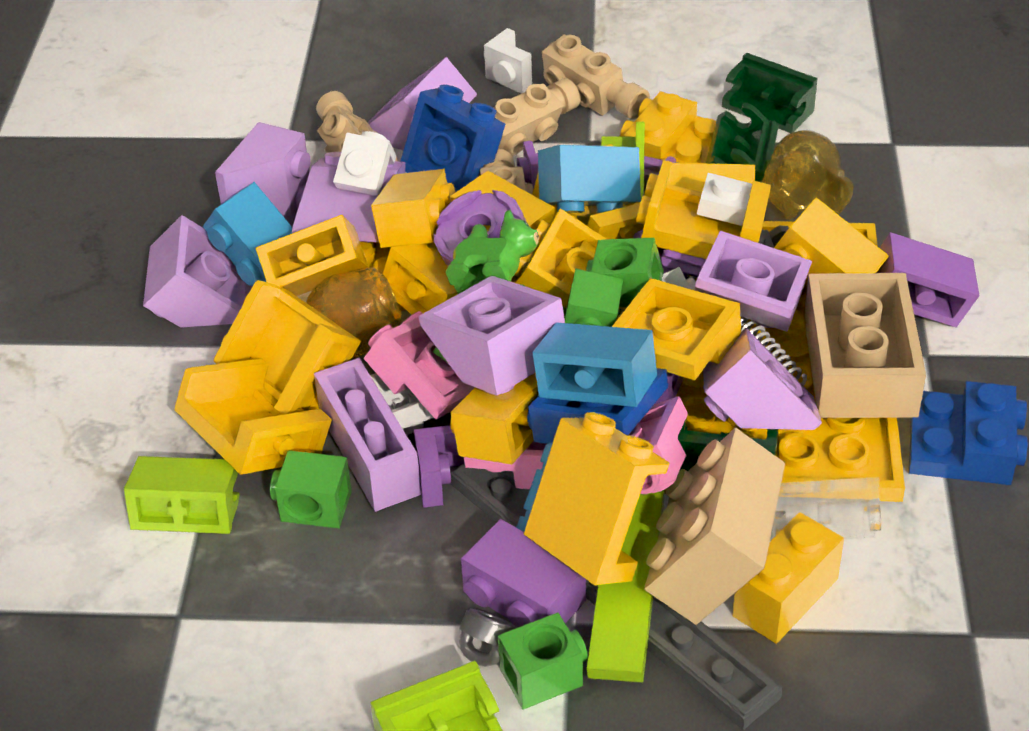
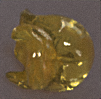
M810 130L792 132L781 139L772 153L771 162L765 170L762 183L771 185L768 199L784 214V218L787 220L796 218L799 211L804 212L816 197L835 213L840 214L846 205L850 203L854 188L852 181L845 177L844 170L841 169V157L833 142L823 134Z
M373 267L328 276L312 289L306 300L308 305L361 340L352 358L368 353L371 349L368 345L369 340L381 328L387 325L395 328L402 323V313L387 278Z

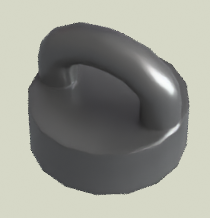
M470 608V610H466L460 625L462 632L459 639V646L463 655L471 662L476 661L480 666L487 667L497 664L500 661L498 635L515 629V625L477 609ZM473 638L492 644L491 651L484 653L477 650L472 643Z

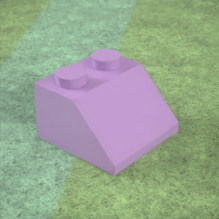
M445 57L401 88L367 123L374 131L386 137L392 147L404 150L420 91L439 88L443 84L452 85L464 92L462 99L468 103L474 99L477 93L448 58Z
M258 122L215 172L221 204L255 182L293 227L310 173V155L307 153L304 133Z
M181 215L150 246L143 306L151 310L155 315L165 318L179 327L233 324L252 286L247 285L240 278L236 266L227 255L212 245L207 231Z
M720 231L698 275L695 291L740 303L741 317L753 320L766 328H777L788 332L812 261Z
M495 276L486 278L418 316L420 326L463 383L496 396L509 392L517 383L535 373L533 351L556 322L565 323L561 298Z
M747 328L741 331L740 336L719 364L709 361L703 369V389L708 395L704 398V401L710 410L724 422L730 417L740 428L815 430L822 424L814 396Z

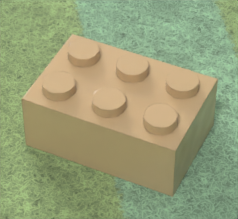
M906 273L808 274L804 322L815 402L820 418L919 417L926 371Z
M736 427L720 442L716 439L712 440L700 454L697 463L689 471L681 469L675 482L666 489V495L669 496V500L656 525V528L660 531L657 543L647 557L646 564L650 566L644 590L697 625L761 572L765 567L785 462Z

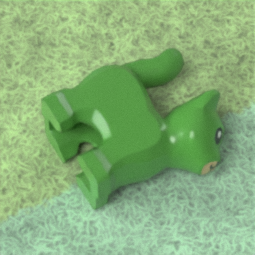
M507 210L504 214L499 238H488L485 226L476 224L467 239L460 242L454 249L453 261H451L445 271L450 285H454L459 294L490 276L511 282L512 277L518 270L520 258L530 255L538 246L539 234L537 230L532 229L524 220L514 218L511 210Z

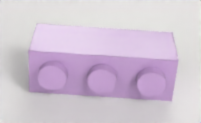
M357 358L314 373L319 409L332 419L329 432L342 455L347 457L348 465L373 510L376 512L421 495L417 452L361 359Z

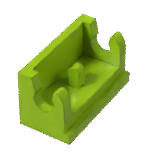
M138 456L124 487L130 530L230 534L240 497L239 492H233L238 472L225 459Z
M476 661L370 702L374 731H502L494 715L499 712L498 705Z

